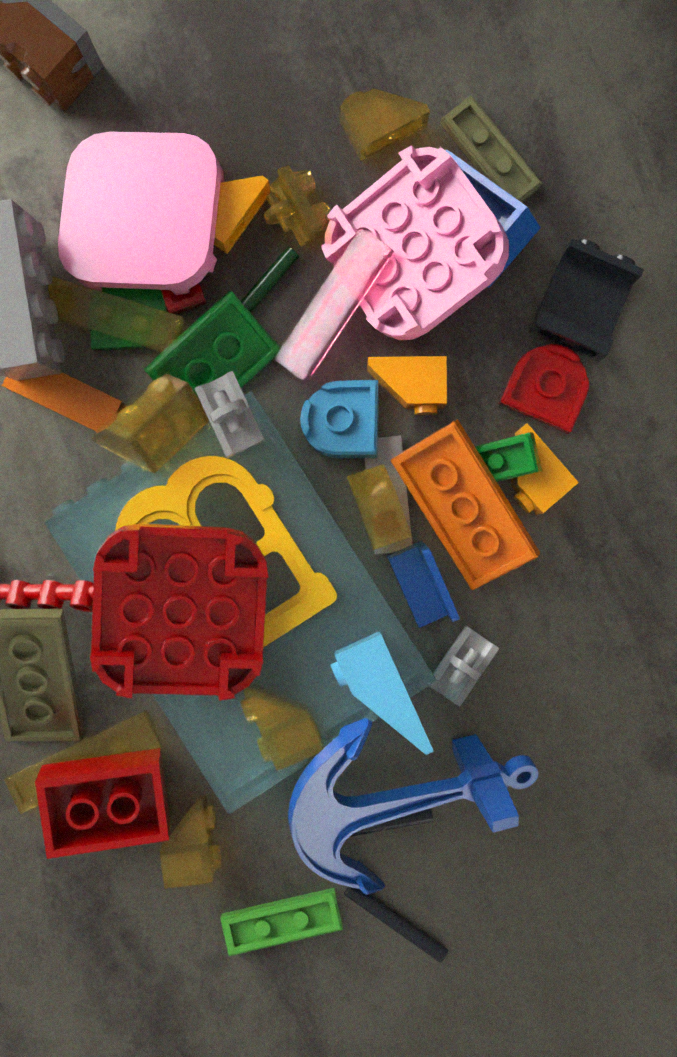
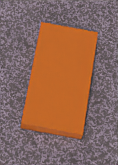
M458 419L390 460L472 591L538 558L540 555L539 549Z

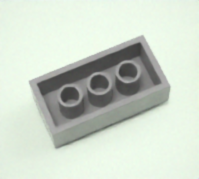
M12 199L0 201V375L18 381L62 373L60 362L64 361V350L60 339H56L54 323H58V312L55 302L52 299L50 300L48 285L52 284V274L48 262L43 259L41 246L46 245L45 232L41 222H37L28 211H25Z

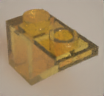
M384 464L347 476L372 550L412 537L398 495Z
M252 684L244 690L243 693L246 698L240 701L243 712L249 724L256 722L262 735L261 738L257 739L261 755L266 763L273 762L276 771L314 756L324 749V742L308 705L256 684Z
M207 795L198 796L171 831L169 841H164L160 847L164 889L212 883L216 869H221L219 845H213L211 830L216 829V813L214 805L208 806Z

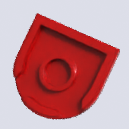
M557 344L539 346L528 351L517 362L499 404L569 434L572 432L587 397L589 378L587 377L584 365L580 361V357L571 349Z

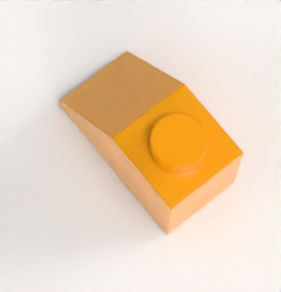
M256 176L220 183L214 245L225 253H229L271 194L267 178Z
M447 356L368 357L367 372L375 380H378L379 384L405 409H414L415 415L438 414L437 409H444L446 406Z
M526 423L515 432V436L529 432L534 433L542 471L512 478L511 487L517 492L513 497L519 506L527 513L533 511L536 515L546 512L579 482Z

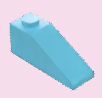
M380 631L334 651L337 662L330 665L340 688L348 684L353 696L425 755L434 752Z

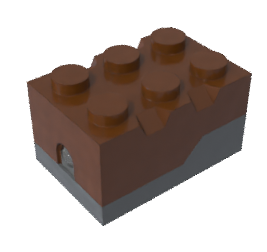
M0 0V59L4 61L2 66L17 81L21 82L25 78L33 86L32 92L47 106L54 103L65 112L104 67L87 30L51 0Z

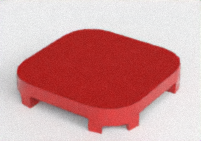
M134 524L123 526L108 535L99 547L93 566L90 661L92 672H96L102 683L116 691V696L132 699L134 693L218 695V699L221 701L233 699L235 694L249 687L256 676H260L263 665L267 578H269L266 559L257 542L243 531L227 527Z

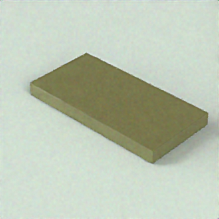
M0 609V721L5 742L83 741L85 726L63 609Z

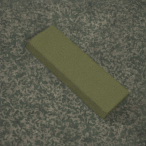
M471 95L441 118L440 124L475 168L517 200L523 202L541 188L543 183Z

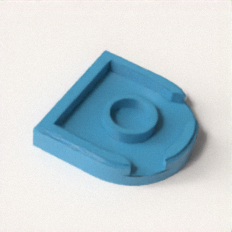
M378 380L332 381L322 385L319 390L305 401L301 411L300 423L305 438L313 449L331 458H378Z

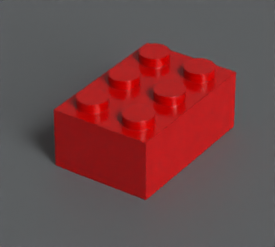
M161 748L44 764L41 766L35 780L47 859L169 841L171 820Z

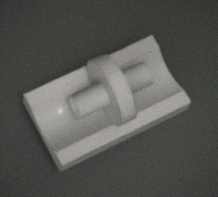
M233 371L210 383L194 388L227 458L265 441Z
M465 626L426 684L460 707L499 648L468 626Z

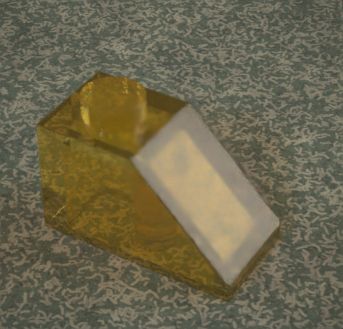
M375 88L364 94L362 91L355 92L343 101V104L339 106V122L360 161L427 127L430 109L425 103Z

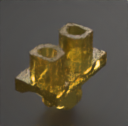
M287 165L278 169L277 173L279 176L270 185L272 193L266 198L271 207L264 213V218L269 225L280 223L284 232L292 229L302 247L311 243L317 232L328 226L330 219L327 215L331 210L327 203L323 201L310 206L306 196L313 194L316 188L315 180L310 171L306 169L292 172L290 166Z

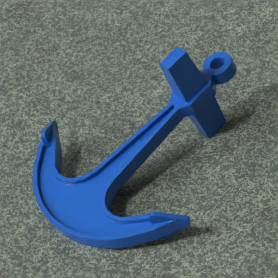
M364 718L343 726L339 736L330 742L308 764L294 787L288 810V822L293 843L305 865L328 881L360 889L365 895H369L383 890L385 884L361 862L355 861L340 852L343 843L352 834L368 827L462 798L472 802L475 801L493 833L519 826V815L507 788L509 786L515 789L527 788L537 780L539 772L533 760L526 755L513 757L505 766L493 761L478 736L474 734L452 740L453 753L461 770V774L458 777L360 796H344L336 793L333 787L337 778L350 762L358 758L373 723L371 720Z

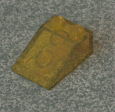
M164 374L143 387L90 438L94 443L155 474L209 422V419L199 398L188 382Z

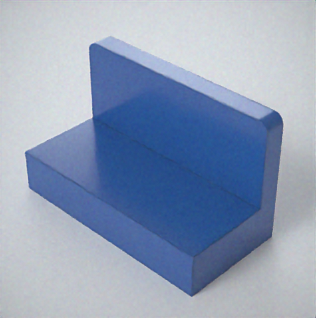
M422 540L387 556L419 628L447 615L452 622L460 619L429 547Z

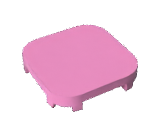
M104 132L94 134L82 141L71 154L66 172L58 237L59 259L65 270L88 289L102 292V287L171 290L175 295L190 293L189 288L200 283L208 272L213 273L217 261L213 254L220 183L225 181L224 171L209 144L195 135L152 132Z
M411 145L398 153L403 159L343 210L336 205L327 215L330 222L325 232V244L321 245L325 258L334 265L367 315L366 320L384 335L397 340H413L428 333L489 286L501 274L509 257V240L503 226L455 160L441 147L439 149L432 147L415 149Z

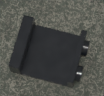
M572 238L562 254L529 332L600 362L608 355L614 341L610 337L631 288L642 276L644 269L636 266L635 261L627 256L620 254L612 256L601 251L599 245L590 240L579 239L577 241Z

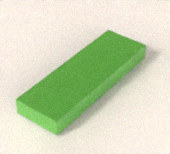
M335 887L222 913L220 917L229 956L343 930Z

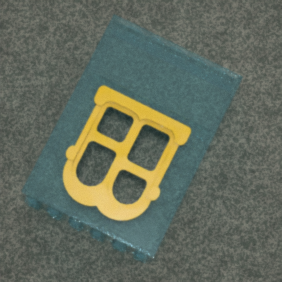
M252 391L244 396L265 441L227 458L207 414H202L188 424L189 431L178 438L173 434L162 439L154 446L156 452L145 459L137 456L120 467L122 471L120 475L110 481L107 478H103L93 483L86 489L87 496L76 503L71 499L60 504L52 510L54 517L44 522L80 580L93 582V566L96 554L109 534L123 526L149 524L159 519H169L183 526H202L196 515V501L199 494L212 484L227 483L236 487L242 493L262 524L265 534L262 539L257 541V544L264 556L271 552H278L299 582L300 591L295 596L265 614L263 665L260 676H256L249 687L235 694V698L219 701L218 695L153 694L228 814L311 762L319 752L339 736L343 726L364 718L372 722L379 718L377 714L352 695L348 684L340 688L330 665L337 662L334 651L380 631L409 697L414 696L437 681Z

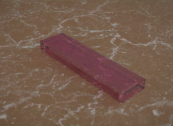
M360 228L274 360L301 380L308 382L395 251Z

